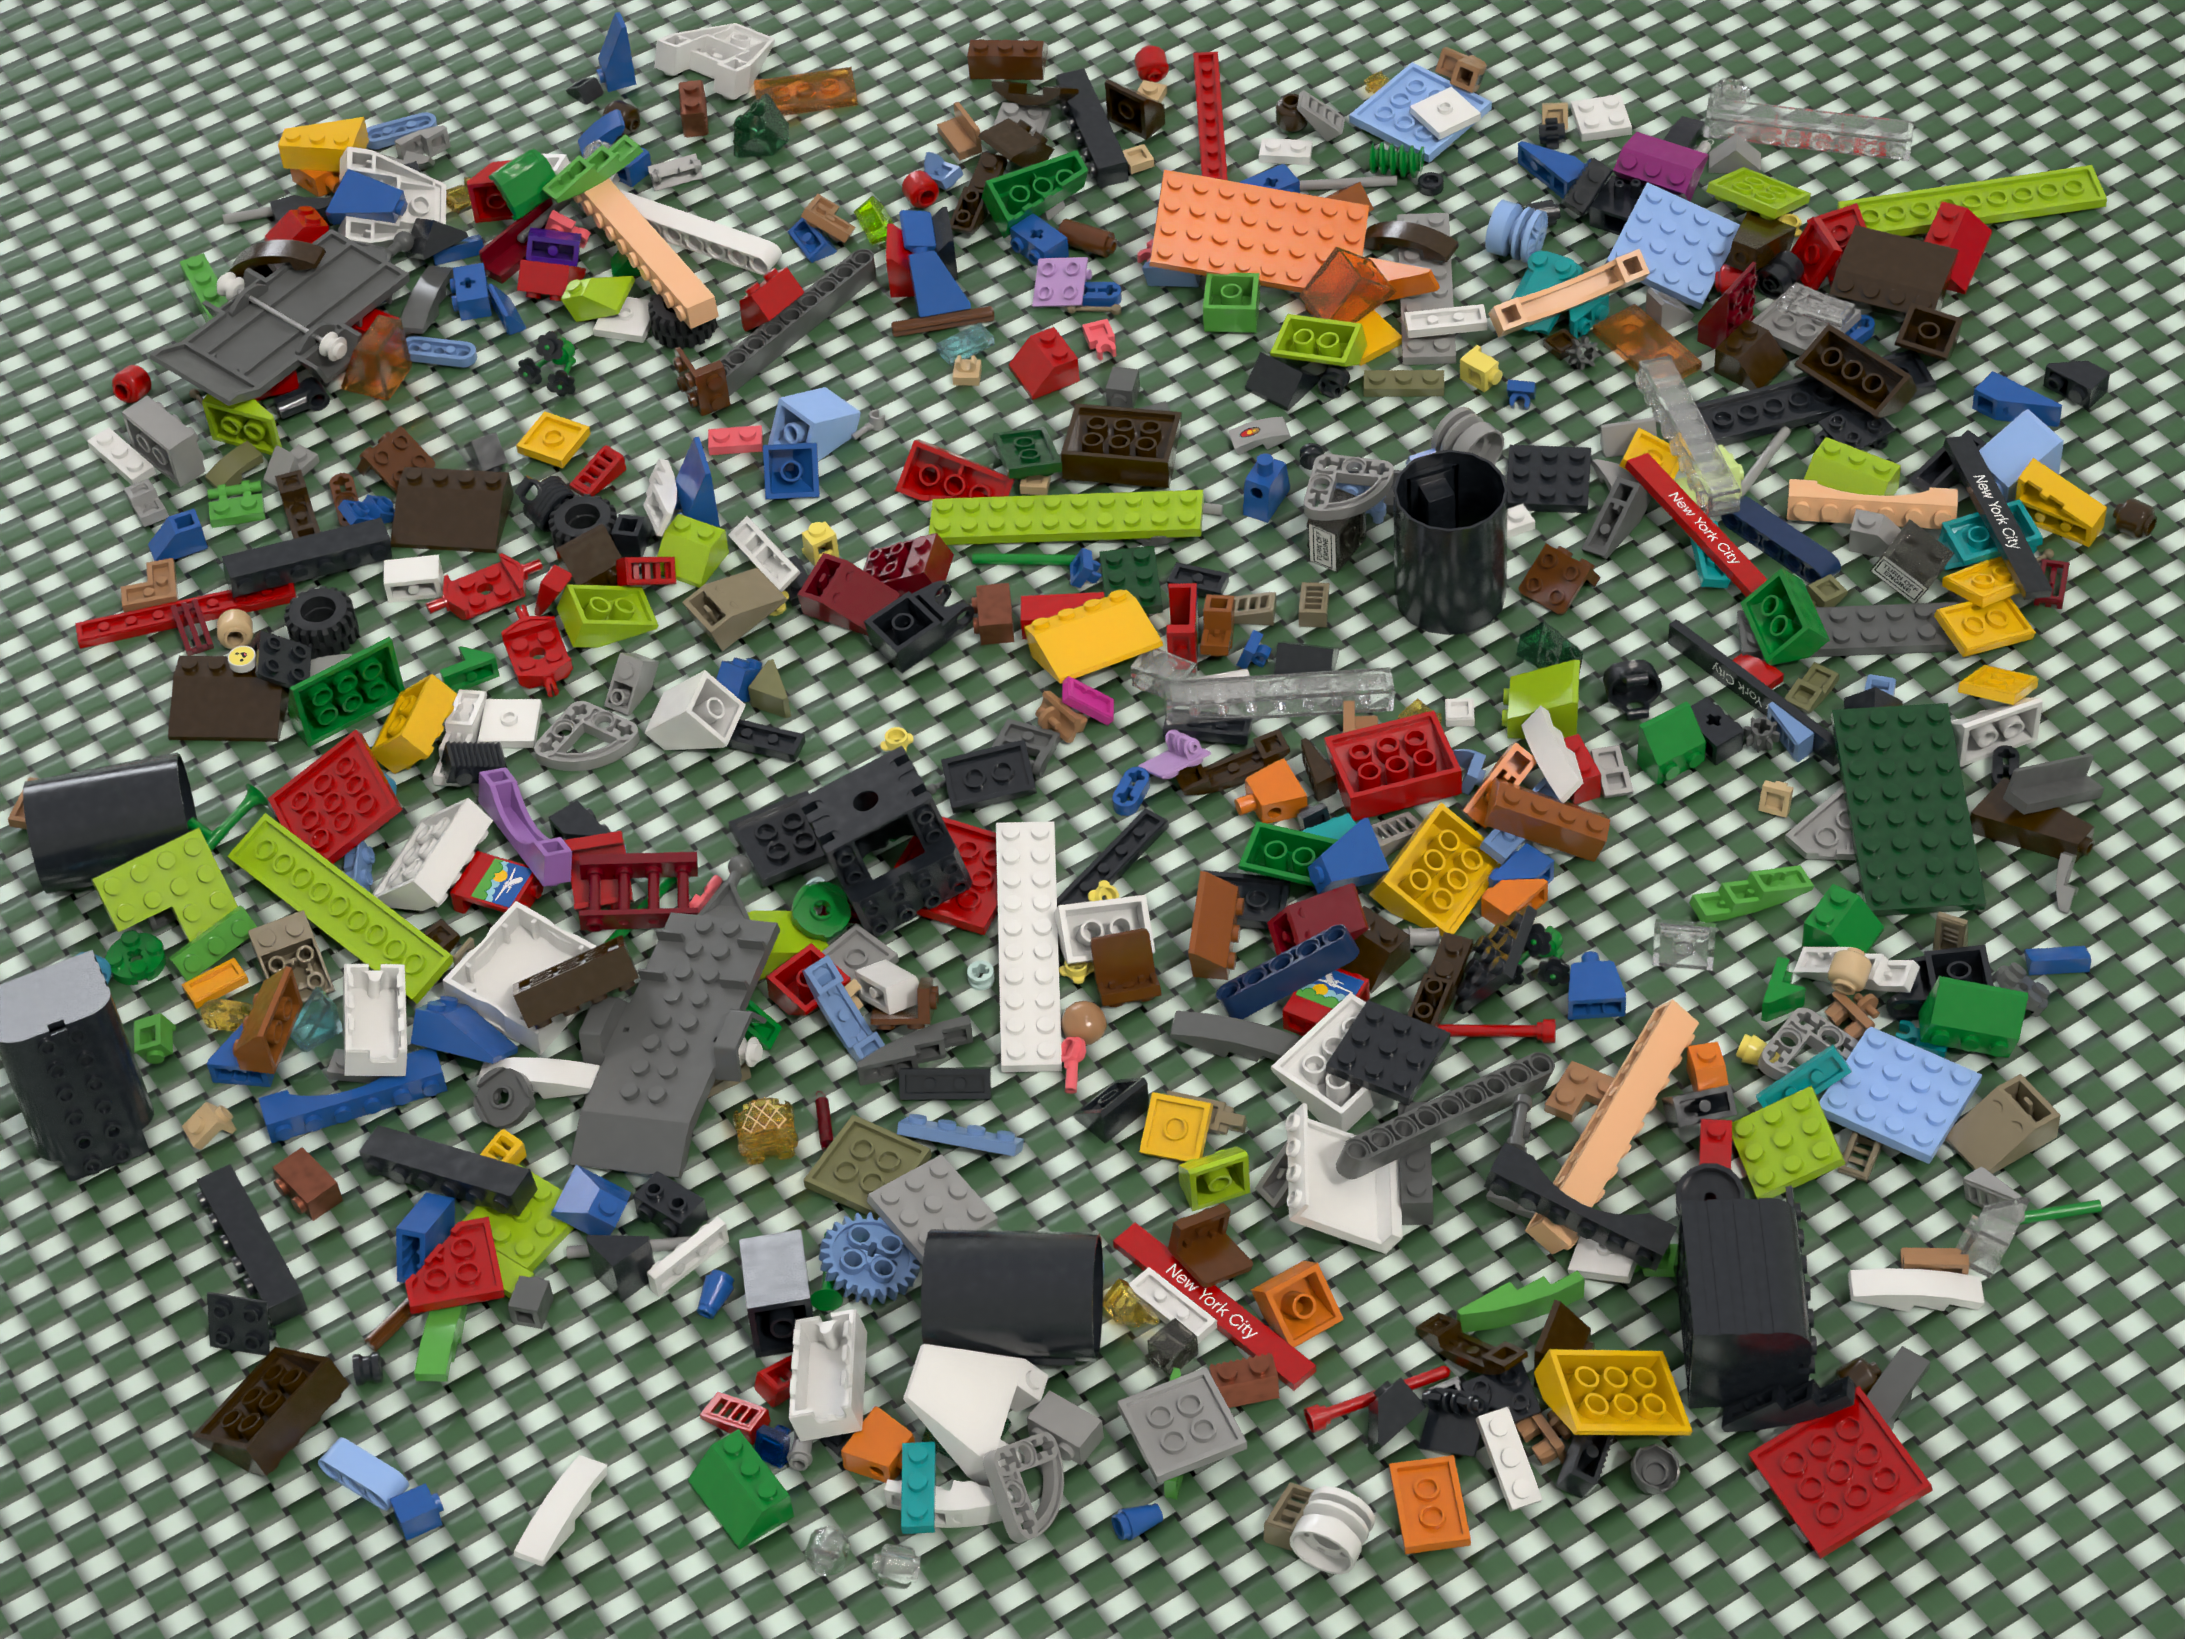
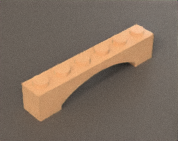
M1637 249L1555 286L1496 305L1488 314L1500 338L1641 282L1650 272L1640 249Z
M1790 479L1787 520L1852 524L1856 509L1884 514L1898 527H1905L1911 520L1920 528L1941 529L1943 522L1956 519L1958 489L1929 488V491L1915 494L1878 496L1835 490L1817 484V481Z

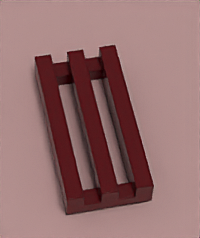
M2041 559L2040 567L2044 575L2046 566L2052 567L2049 580L2052 593L2050 597L2034 599L2035 606H2039L2040 602L2046 603L2045 607L2051 608V604H2056V609H2062L2070 562ZM2057 568H2062L2060 590L2057 597L2053 596Z
M197 598L193 599L192 603L189 604L187 602L181 603L182 606L176 607V605L171 606V611L187 656L213 649L214 645ZM192 610L196 612L206 644H201L190 614ZM180 614H185L196 645L194 648L190 647L179 616Z

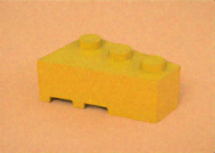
M364 117L284 129L278 143L283 168L340 172V158L347 146L366 149L369 137Z
M2032 458L2018 477L2015 500L2020 499L2037 527L2090 547L2104 527L2107 507L2035 458Z

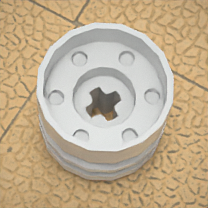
M1329 1486L1316 1488L1308 1500L1309 1503L1303 1510L1304 1515L1298 1520L1290 1536V1546L1297 1556L1318 1570L1339 1575L1349 1573L1354 1568L1362 1551V1544L1367 1540L1369 1532L1375 1524V1515L1361 1498L1346 1490Z

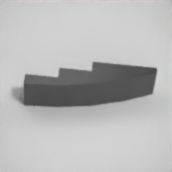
M428 266L407 301L398 325V332L423 334L439 316V304L446 297V286L450 282L449 279L454 277L453 268Z
M1176 1011L1169 1035L1172 1039L1226 1058L1229 1052L1256 1062H1258L1261 1056L1278 1061L1298 1042L1299 1038L1297 1035L1270 1026L1238 1018L1187 1011Z
M969 1015L942 1021L909 1033L882 1046L858 1061L856 1065L860 1086L899 1078L900 1068H919L918 1064L947 1058L945 1048L972 1043L973 1034Z
M1904 1346L1899 1349L1867 1395L1891 1430L1894 1428V1421L1911 1400L1912 1391L1930 1369L1931 1361Z

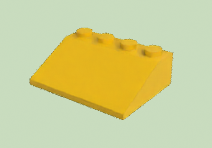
M1127 590L1113 591L1105 598L1088 600L1083 606L1074 609H1063L1058 612V615L1050 618L1036 619L1032 624L1024 627L1032 658L1060 684L1068 676L1075 679L1163 646L1162 639L1138 600Z
M1440 802L1424 818L1389 866L1390 870L1380 878L1368 895L1390 913L1422 928L1438 927L1439 935L1443 937L1444 932L1455 934L1488 888V878L1491 872L1502 865L1479 848L1485 838Z
M1549 1349L1534 1371L1543 1400L1574 1435H1691L1693 1432L1663 1351Z

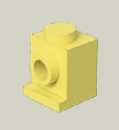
M1478 345L1460 359V379L1484 393L1500 382L1503 373L1498 369L1499 362L1493 357L1482 353L1481 347Z
M826 522L812 523L808 530L802 532L804 546L802 553L814 567L823 553L839 558L836 533ZM825 547L827 551L819 554L818 550Z

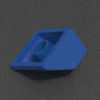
M817 443L763 445L765 499L820 497Z
M576 1164L551 1216L588 1235H611L627 1205L631 1192Z

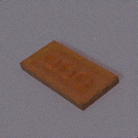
M852 67L754 81L759 119L858 105Z
M1636 304L1593 325V333L1659 391L1702 368L1701 360Z

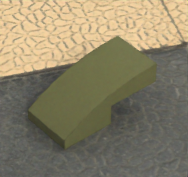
M246 441L218 461L206 474V481L214 488L221 484H226V486L240 484L243 481L241 474L263 463V455L250 442Z
M1831 574L1809 584L1807 588L1815 607H1835L1848 593Z
M1814 662L1803 679L1798 678L1784 699L1799 710L1810 714L1837 684L1839 673Z

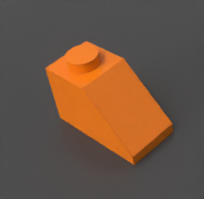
M1545 879L1501 880L1493 888L1490 887L1483 893L1481 897V916L1496 925L1498 923L1503 924L1514 911L1519 912L1527 905L1537 910L1548 901V881Z
M1718 1041L1688 1046L1686 1069L1693 1091L1729 1085L1726 1065Z

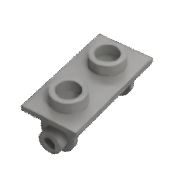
M696 153L647 167L654 191L703 178L701 172L702 165L700 160L697 159Z

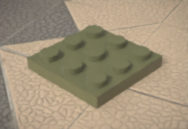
M852 1115L804 1178V1186L865 1215L871 1212L873 1218L878 1220L880 1216L867 1202L868 1194L928 1162L932 1156L931 1149L856 1115Z

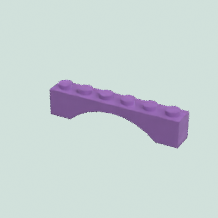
M505 767L479 772L478 802L543 886H557L560 883L570 882L572 866L571 849L561 837L550 839L537 828L526 809L518 783L509 770Z

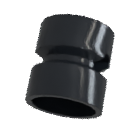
M1780 251L1769 261L1768 265L1764 266L1756 274L1758 289L1766 297L1773 300L1778 299L1803 277L1805 272L1803 263L1792 252Z

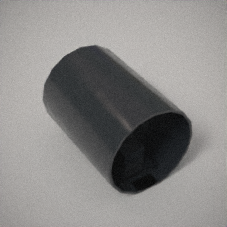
M1442 450L1412 460L1398 474L1393 490L1394 585L1398 610L1411 624L1430 633L1444 635L1470 633L1490 624L1502 611L1506 598L1508 489L1505 478L1491 461L1470 452Z
M178 752L25 781L23 786V805L30 848L40 883L46 894L94 886L91 879L192 831L188 829L187 822L192 817L197 819L190 782L184 762Z
M931 1229L926 1238L922 1266L921 1326L923 1344L1023 1358L1033 1365L1075 1366L1076 1361L1097 1362L1100 1352L1103 1320L1104 1274L1100 1233Z

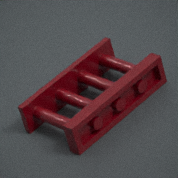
M697 852L579 855L581 880H589V910L579 911L581 930L599 932L613 929L664 928L671 912L698 915V907L689 908V878L698 877ZM660 878H677V908H660ZM602 879H618V910H601ZM630 879H648V909H630Z

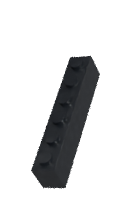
M1085 69L1055 75L1056 86L1053 87L1079 89V94L1069 101L1061 103L1060 109L1062 115L1067 116L1069 131H1074L1075 144L1077 148L1081 147L1082 159L1084 163H1088L1091 179H1096L1099 188L1129 181L1127 160Z
M377 518L222 556L224 575L234 598L392 559L390 537L382 518Z
M380 1125L376 1127L359 1150L365 1169L372 1175H381L391 1178L398 1183L418 1186L425 1191L432 1190L442 1193L447 1197L469 1201L475 1206L489 1207L502 1214L509 1213L520 1216L538 1190L530 1169Z
M231 1164L196 1179L200 1192L196 1193V1197L202 1209L209 1208L211 1213L207 1215L214 1231L221 1230L222 1235L219 1238L226 1253L233 1252L234 1256L231 1257L237 1273L241 1274L244 1272L246 1278L243 1279L249 1295L256 1294L258 1300L267 1301L268 1318L273 1327L308 1311L298 1284Z

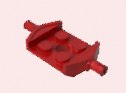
M500 553L498 554L499 563L453 581L450 580L447 574L444 576L443 595L439 599L426 603L429 614L446 608L447 611L453 612L461 620H468L526 596V580H528V575L543 570L542 563L538 558L523 565L511 557ZM484 591H492L487 595L481 594Z
M518 605L515 608V612L519 620L504 629L501 635L519 685L528 689L543 686L546 688L549 697H553L552 690L554 695L557 696L559 689L557 688L556 681L567 678L573 670V666L558 631L555 617L529 616L527 607L521 605V611ZM536 655H544L541 659H533Z

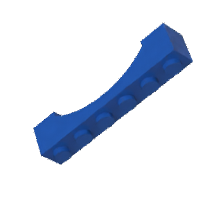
M425 1048L407 1054L406 1076H383L364 1086L330 1095L300 1096L289 1094L287 1089L258 1099L271 1143H275L308 1132L318 1131L338 1123H345L368 1114H375L398 1105H405L409 1102L434 1096L448 1090L436 1050Z

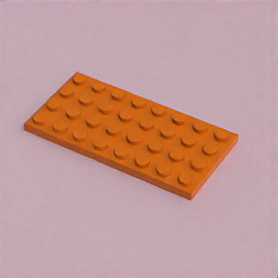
M1164 169L1149 266L1207 276V273L1224 275L1231 273H1259L1260 286L1345 300L1358 295V288L1354 284L1353 279L1362 265L1369 205Z

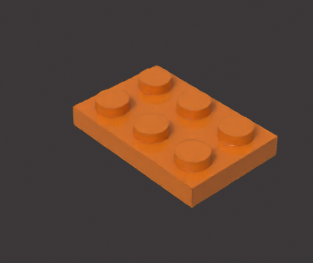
M1454 1455L1389 1464L1405 1554L1471 1546V1537Z

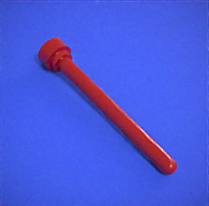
M1543 1019V1022H1537V1025L1440 1024L1438 1027L1450 1032V1037H1537V1040H1543V1043H1556V1019Z
M1440 1366L1404 1379V1382L1411 1390H1415L1449 1377L1450 1369L1447 1366ZM1374 1391L1327 1408L1325 1405L1319 1406L1318 1404L1305 1408L1304 1416L1310 1431L1316 1433L1324 1430L1326 1425L1331 1424L1332 1419L1368 1407L1377 1398L1373 1394Z

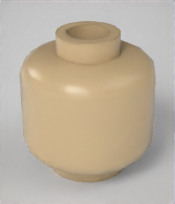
M230 609L220 615L217 621V638L220 644L231 650L238 646L249 645L253 638V622L245 611Z
M1850 947L1847 950H1840L1833 956L1827 978L1832 984V988L1837 992L1853 995L1855 992L1865 988L1872 964L1865 957V953L1858 948Z

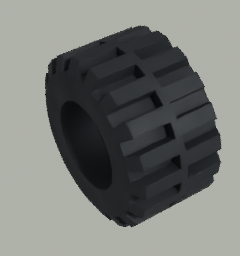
M660 294L652 295L650 298L651 302H648V312L654 338L659 340L660 344L668 345V348H693L697 344L705 343V339H710L712 333L716 330V318L690 329L684 321H680L677 318L672 307H667Z
M584 494V496L575 495L572 499L567 498L563 500V504H558L554 507L555 511H552L550 514L549 527L555 551L556 548L600 524L605 526L612 539L611 533L617 519L615 507L610 505L609 500L602 499L598 495L592 497L590 494Z
M320 586L319 589L313 587L308 589L309 591L307 592L302 591L298 594L297 598L290 600V605L286 606V614H284L290 640L312 647L311 659L338 655L341 651H347L350 648L349 644L355 643L356 636L359 634V626L352 600L344 591H338L334 587L327 589L326 586Z

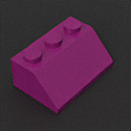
M1636 132L1622 147L1613 172L1617 177L1629 181L1637 179L1645 186L1648 182L1687 201H1691L1709 155Z

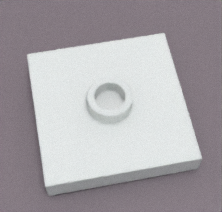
M1449 87L1410 106V114L1439 140L1481 120V113L1453 87Z
M627 297L618 315L598 318L593 328L594 336L644 343L651 328L648 312V302L651 301Z
M486 699L478 743L494 742L496 744L500 742L502 748H534L543 707L541 699Z
M1580 1236L1567 1270L1569 1274L1578 1270L1587 1279L1630 1284L1637 1263L1619 1253L1609 1251L1605 1246L1591 1239H1585Z

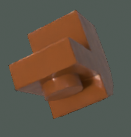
M1206 594L1203 609L1204 629L1200 644L1201 655L1229 656L1234 635V596Z

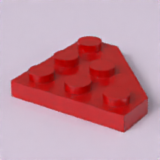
M489 1217L457 1222L450 1230L451 1235L442 1245L439 1243L424 1260L423 1267L416 1275L412 1274L406 1280V1292L411 1314L505 1297Z

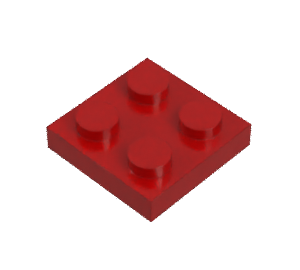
M1812 217L1790 252L1795 254L1803 263L1805 272L1800 280L1804 286L1817 291L1843 251L1822 219Z

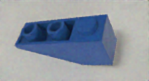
M1992 371L1974 389L1972 409L1994 420L2012 422L2023 411L2029 409L2047 426L2058 427L2060 425L2062 405Z

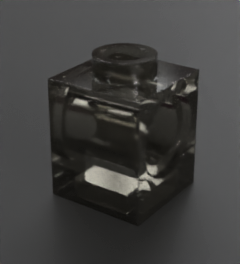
M1176 1318L1172 1319L1147 1340L1150 1363L1154 1368L1163 1370L1170 1377L1173 1368H1183L1198 1355L1197 1335Z

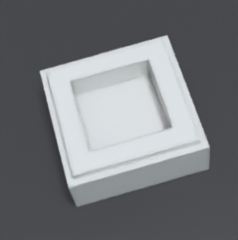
M1474 698L1445 699L1446 727L1475 726Z

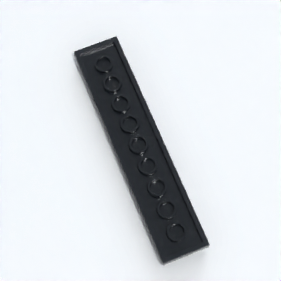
M1908 350L1882 357L1912 376L1918 390L1913 397L1936 392V382L1917 352ZM1805 376L1662 412V422L1676 447L1688 455L1712 449V446H1724L1775 433L1785 426L1791 429L1818 422L1850 405L1851 402L1814 378Z

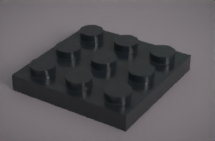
M1509 445L1506 484L1508 489V509L1523 504L1528 511L1588 513L1591 448Z
M808 791L728 822L731 833L744 855L750 860L751 867L763 887L828 862L797 801L808 795Z
M1527 905L1519 912L1514 911L1507 921L1503 924H1496L1488 935H1482L1477 939L1473 946V951H1475L1473 958L1468 962L1464 973H1466L1465 979L1456 990L1458 998L1454 1005L1455 1010L1465 1014L1513 979L1538 912L1536 909Z
M1367 1000L1327 1062L1326 1072L1409 1106L1449 1043L1450 1032Z

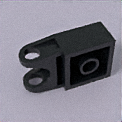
M940 580L912 594L908 591L866 619L864 623L869 642L901 673H904L946 645L967 627L973 619L974 608L967 602L944 606L952 591L946 581ZM944 589L939 596L935 597L939 590ZM966 611V614L961 619L957 620V618L963 612Z
M1977 945L1924 951V956L1906 959L1914 960L1920 966L1910 993L1899 992L1887 1000L1886 1010L1890 1017L1897 1020H1919V1011L1939 976L1994 986L1986 946ZM1898 1004H1909V1006L1903 1010H1896L1893 1008Z

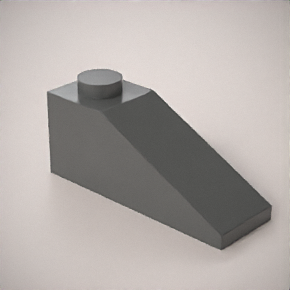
M1617 477L1582 547L1584 552L1607 559L1640 523L1652 499L1641 484Z

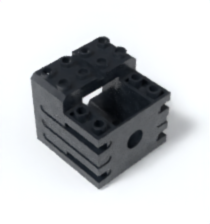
M903 746L797 800L863 928L874 937L883 935L897 926L912 920L917 916L916 912L924 907L930 910L970 889L973 883L930 792L927 791L923 780L918 775ZM905 835L918 837L925 853L872 879L863 861V858L881 844Z

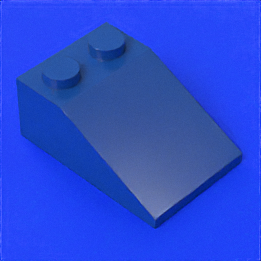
M695 437L675 480L677 487L675 511H681L677 515L681 514L720 528L711 472L700 438Z
M441 996L439 1000L429 1001L426 1005L415 1009L411 1044L491 1064L518 1052V1047L469 1005L458 1003V999L455 997Z

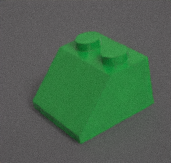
M1687 701L1639 725L1637 764L1656 785L1672 780L1677 775L1690 768H1695L1705 761L1706 741L1692 708Z
M1832 884L1804 922L1802 946L1853 947L1867 954L1884 931V926L1860 895Z

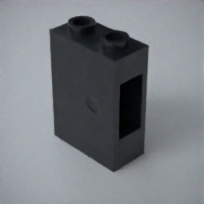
M1612 175L1587 210V214L1590 215V226L1620 235L1645 185H1642L1641 181L1637 179L1629 181Z

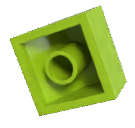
M678 514L664 531L657 557H675L676 580L700 588L708 581L729 553L725 529ZM660 563L661 575H664V563Z
M1239 1147L1219 1150L1214 1154L1199 1159H1191L1178 1165L1179 1184L1192 1212L1251 1193L1249 1157L1247 1152Z

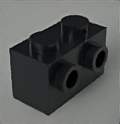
M658 1171L633 1195L636 1213L639 1218L646 1223L652 1222L669 1237L691 1236L708 1218L704 1198Z

